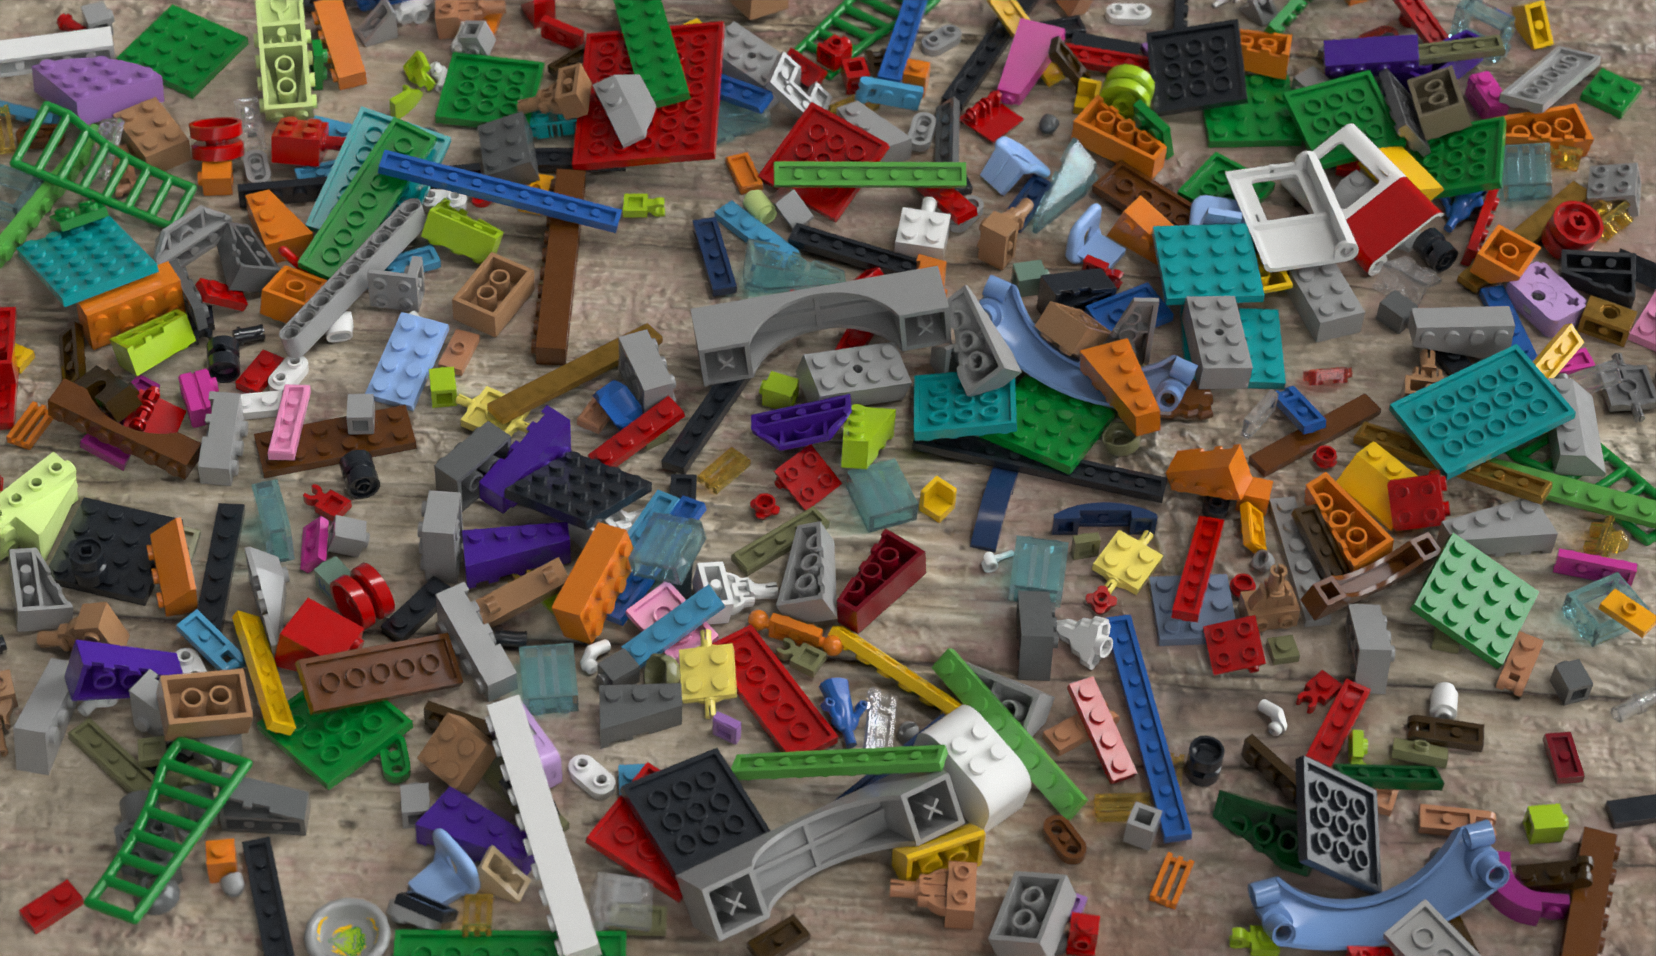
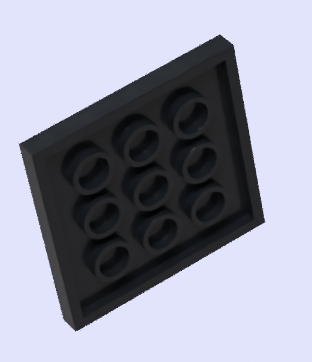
M1238 19L1146 33L1150 75L1155 83L1153 94L1154 112L1159 117L1248 103Z
M571 451L567 452L564 457L551 461L546 466L505 488L504 498L578 528L588 530L598 522L605 520L652 492V482L641 478L639 475H632L618 467H611L597 459H590L578 452Z
M84 497L48 566L51 570V576L56 584L59 583L64 588L145 606L155 587L151 569L156 568L154 560L149 561L146 545L151 544L150 534L175 518ZM93 537L103 544L108 566V577L100 585L84 587L79 585L73 577L68 551L70 545L79 538Z
M717 747L622 785L620 789L622 797L674 880H677L676 875L771 831Z
M1304 755L1296 758L1295 777L1299 862L1368 894L1382 893L1377 790Z

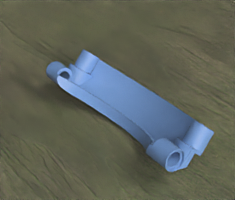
M990 275L982 293L984 296L979 303L984 311L988 313L990 320L1011 349L1020 369L1061 393L1090 403L1114 408L1107 403L1106 397L1100 390L1097 391L1092 385L1091 379L1080 371L1079 360L1066 355L1051 342L1040 336L1041 332L1035 327V324L1029 317L1017 286L994 275ZM1173 354L1161 361L1141 367L1160 412H1169L1176 409L1188 386H1190L1198 365ZM1171 393L1175 397V402L1167 403L1163 399V394Z
M1486 819L1455 828L1436 855L1422 869L1404 882L1382 893L1353 899H1329L1303 892L1291 886L1279 876L1249 883L1248 894L1256 916L1262 921L1264 932L1276 945L1309 950H1347V946H1380L1388 944L1383 938V934L1424 899L1449 921L1504 886L1509 879V871L1499 861L1498 852L1490 846L1495 843V833L1490 821ZM1283 926L1280 931L1276 932L1279 927Z

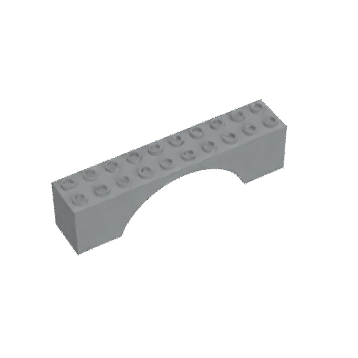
M938 266L690 309L704 386L753 378L761 362L778 346L799 335L822 329L850 328L871 332L891 342L895 341L896 346L902 351L952 343L949 304Z
M942 770L933 773H893L676 875V879L693 927L720 942L770 918L772 907L785 892L802 880L825 868L875 851L922 845L965 824L949 772Z

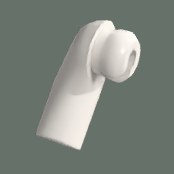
M433 62L430 64L431 69L429 71L433 78L438 81L435 87L436 91L442 93L448 69L440 65L439 62Z
M607 639L586 647L580 661L583 671L586 670L588 674H593L598 670V662L595 661L597 656L611 650L610 642Z

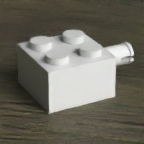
M925 197L922 200L921 210L903 207L895 241V252L917 258L918 254L944 260L951 214L935 212L937 201L932 197Z

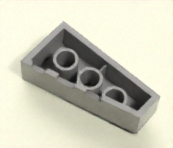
M1509 306L1411 308L1408 329L1413 347L1486 359L1511 347L1515 323Z
M1519 499L1442 521L1436 541L1442 550L1448 537L1455 533L1484 554L1500 557L1505 556V553L1519 552L1520 555H1529L1531 551L1541 550L1542 553H1552L1558 533L1539 504Z
M821 521L797 525L776 604L782 615L789 616L803 623L837 619L834 540Z
M462 582L436 594L438 622L435 623L438 634H449L455 656H458L461 660L463 671L466 675L470 674L472 676L477 692L479 694L483 693L488 702L518 689L517 672L501 644L496 645V639L489 623L483 625V620L479 613L480 608L476 601H469L467 594L469 589L466 583Z
M149 669L129 690L133 723L141 732H148L155 737L164 736L156 695L159 682L156 680L158 674ZM241 734L192 738V740L237 755L243 752ZM183 748L181 749L183 754L187 756L193 754V757L204 765L211 764L212 768L220 772H224L231 765Z

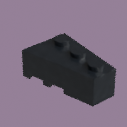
M1561 250L1558 262V275L1573 289L1632 309L1636 291V253Z
M1102 268L1041 275L1036 309L1042 315L1049 302L1052 301L1085 312V306L1116 295L1117 287Z

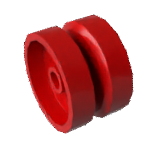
M216 117L200 119L189 123L190 138L196 140L191 145L192 159L215 162L232 160L245 155L244 142L237 138L243 134L241 119Z
M1572 200L1562 202L1556 207L1551 218L1543 228L1541 233L1542 243L1546 250L1557 259L1560 258L1562 249L1592 251L1594 245L1597 244L1604 230L1603 220L1596 210L1583 202Z
M361 563L350 571V576L343 574L330 583L332 598L341 615L363 627L364 630L375 624V618L382 620L395 611V602L388 585L377 570L368 563Z

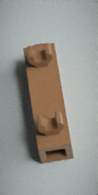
M559 557L475 600L480 608L479 613L483 624L489 623L490 627L493 628L558 594L568 578V574Z

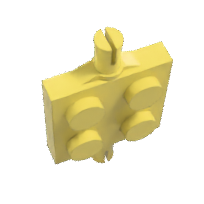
M486 386L481 394L473 399L459 394L456 398V404L468 408L467 412L460 419L461 426L471 431L490 421L511 437L519 430L528 433L526 428L530 424L524 420L531 410L502 425L487 410V404L505 395L504 393Z
M1118 530L1093 563L1091 570L1102 575L1107 580L1104 586L1108 588L1110 594L1118 587L1126 589L1137 596L1161 563L1164 555L1147 546L1151 539H1153V534L1151 532L1148 534V530H1145L1138 540Z
M706 629V633L704 630L700 631L701 646L679 650L680 678L683 704L695 702L705 704V718L711 719L712 717L713 719L716 714L715 703L723 699L737 698L735 655L733 644H712L711 630Z

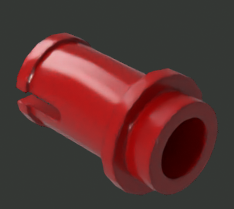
M63 13L56 21L61 31L71 32L87 29L75 21L71 14Z

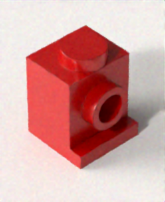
M834 34L824 43L820 42L817 44L816 62L833 72L841 67L842 59L852 58V44L846 36L839 37Z
M864 57L841 60L840 73L846 88V95H854L860 89V78L864 76L870 77Z
M1072 912L1066 954L1095 956L1100 924L1099 915Z

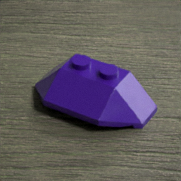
M846 394L751 415L752 434L779 451L829 441L836 435L852 413L851 395Z

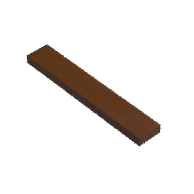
M1364 393L1325 414L1323 417L1326 419V428L1303 434L1298 429L1250 455L1249 462L1265 478L1311 453L1318 447L1362 425L1364 421L1367 422L1377 417L1381 413V408Z

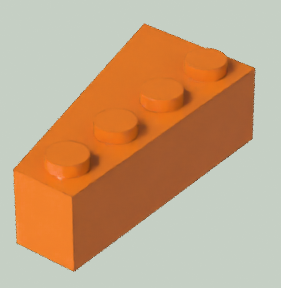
M320 0L314 2L315 11L311 12L314 25H317L318 38L321 39L324 48L327 49L328 63L332 67V69H329L332 82H337L339 90L367 84L366 71L343 1Z
M1240 29L1244 71L1286 80L1292 35L1270 34L1262 31Z
M1097 95L1073 121L1071 141L1117 164L1122 160L1153 179L1164 167L1167 146L1147 131L1139 130L1135 127L1136 123L1130 118L1127 120L1118 114L1119 110L1113 105L1109 107L1104 103V99Z
M1576 103L1548 108L1543 113H1531L1529 111L1504 116L1507 123L1504 154L1586 157L1594 140Z
M1128 338L1080 350V371L1091 379L1092 385L1097 391L1100 390L1106 397L1107 403L1118 411V416L1136 437L1161 430L1160 409Z
M1327 472L1306 484L1304 503L1306 506L1317 504L1350 573L1392 552L1394 539Z

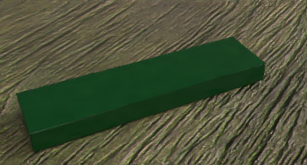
M1333 764L1332 767L1333 770L1373 789L1442 791L1444 781L1434 766Z

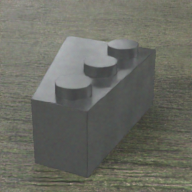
M228 223L217 244L228 289L262 293V289L281 269L249 224Z
M1018 591L1016 607L1017 639L1019 640V650H1017V659L1019 660L1018 680L1050 681L1053 648L1058 649L1059 639L1058 632H1056L1055 602H1051L1050 592Z
M681 683L599 685L600 749L609 747V743L624 739L625 742L632 740L633 736L645 732L652 734L682 725Z
M227 772L221 773V776L230 778L232 775ZM244 777L219 811L222 831L307 836L311 811L310 796L308 791Z

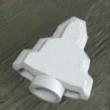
M409 0L393 4L392 8L396 13V20L403 25L411 22L416 24L424 23L435 8V0Z
M1094 616L1093 619L1082 618L1078 622L1072 619L1057 621L1056 632H1058L1059 638L1070 644L1072 653L1080 658V664L1090 670L1095 668L1101 658L1107 657L1113 648V639L1109 637L1111 628L1109 619Z

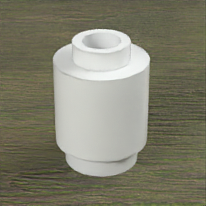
M1447 682L1438 683L1431 691L1430 716L1454 720L1457 717L1458 693L1452 684Z

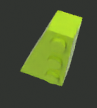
M178 309L109 339L119 366L135 376H139L178 351L188 348L190 344L196 341L187 314Z
M860 404L852 405V413L844 422L841 468L868 469L877 458L878 451L886 447V441L894 437L896 409L872 408Z

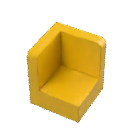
M1087 78L1079 79L1073 113L1080 114L1100 94L1103 81Z
M936 475L920 492L919 511L940 523L955 509L956 487Z

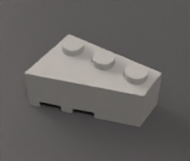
M859 101L837 108V116L889 144L890 148L880 162H902L911 159L912 138Z
M210 391L208 399L210 400L212 413L206 414L205 423H209L206 437H202L198 462L200 483L232 486L233 477L238 476L239 473L238 456L243 455L244 441L242 439L243 436L247 437L249 425L248 421H244L241 393Z
M1348 604L1345 629L1348 653H1353L1355 664H1350L1351 673H1355L1354 682L1370 688V694H1385L1390 662L1395 660V646L1391 645V631L1387 630V617L1382 614L1380 605Z

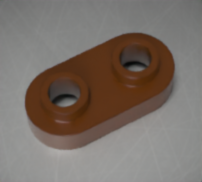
M30 125L22 126L16 131L18 145ZM41 125L28 149L45 148L57 125ZM65 133L62 136L57 147L61 146L65 142Z
M1060 815L1049 816L1043 824L1042 834L1045 840L1064 863L1070 865L1081 863L1086 856V842L1067 818Z

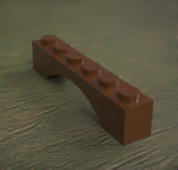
M65 378L48 399V415L54 420L73 426L81 433H88L96 437L100 442L111 444L125 454H132L149 465H155L165 470L172 476H178L186 480L199 461L200 442L179 432L155 434L125 427L103 413L94 403L86 388Z
M1426 532L1359 570L1345 575H1332L1314 583L1300 601L1314 621L1348 606V604H1353L1429 569L1435 563L1441 548L1431 534Z

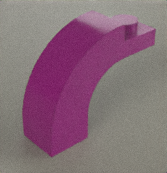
M1497 851L1499 861L1509 871V879L1504 886L1486 898L1489 903L1509 919L1529 926H1537L1540 917L1549 920L1564 919L1570 905L1569 895L1536 892L1524 887L1513 875L1510 852Z

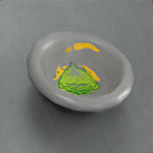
M342 898L330 901L314 912L306 924L303 939L309 956H382L388 948L391 930L387 917L376 905L364 899Z

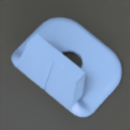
M1003 136L996 140L995 150L980 175L1001 195L1005 196L1023 174L1034 173L1047 178L1050 175V170L1026 147L1015 140Z
M1202 195L1197 197L1191 204L1189 225L1245 223L1236 200Z
M1097 203L1090 205L1071 228L1067 238L1065 256L1069 262L1083 265L1084 258L1089 254L1109 263V269L1112 270L1116 263L1124 256L1126 249L1101 234L1099 225L1102 208ZM1089 228L1088 235L1084 245V236Z
M436 829L433 832L435 845L433 862L409 881L408 886L412 891L449 905L462 896H474L479 891L481 884L478 871L470 857L445 830ZM451 860L456 865L457 873H455V869L453 867Z

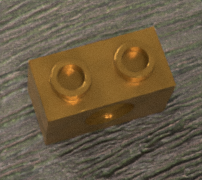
M1590 296L1577 331L1625 347L1633 328L1637 311Z

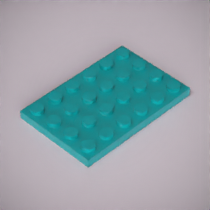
M363 106L360 107L305 223V226L310 231L315 233L319 231L393 119L392 116ZM414 125L437 136V143L425 160L442 164L451 144V137ZM410 182L390 215L408 199H418L423 205L431 186Z
M110 216L64 232H50L44 238L26 241L22 246L16 248L21 260L64 307L159 272L157 263Z
M1518 344L1401 398L1389 406V411L1434 466L1438 470L1440 469V473L1446 476V480L1573 420L1576 415V411Z

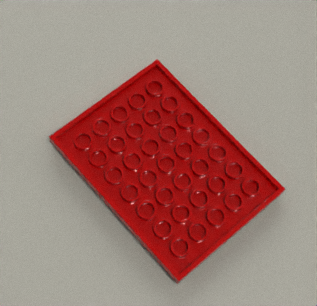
M724 21L669 26L691 99L656 108L652 121L647 128L646 137L634 144L623 148L593 87H591L588 114L577 118L572 159L573 170H595L716 159L725 36ZM622 30L586 34L583 68L592 86L613 75H634Z

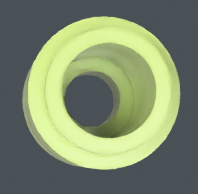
M751 190L744 196L743 207L755 219L764 225L769 224L775 219L777 215L775 206L761 190Z

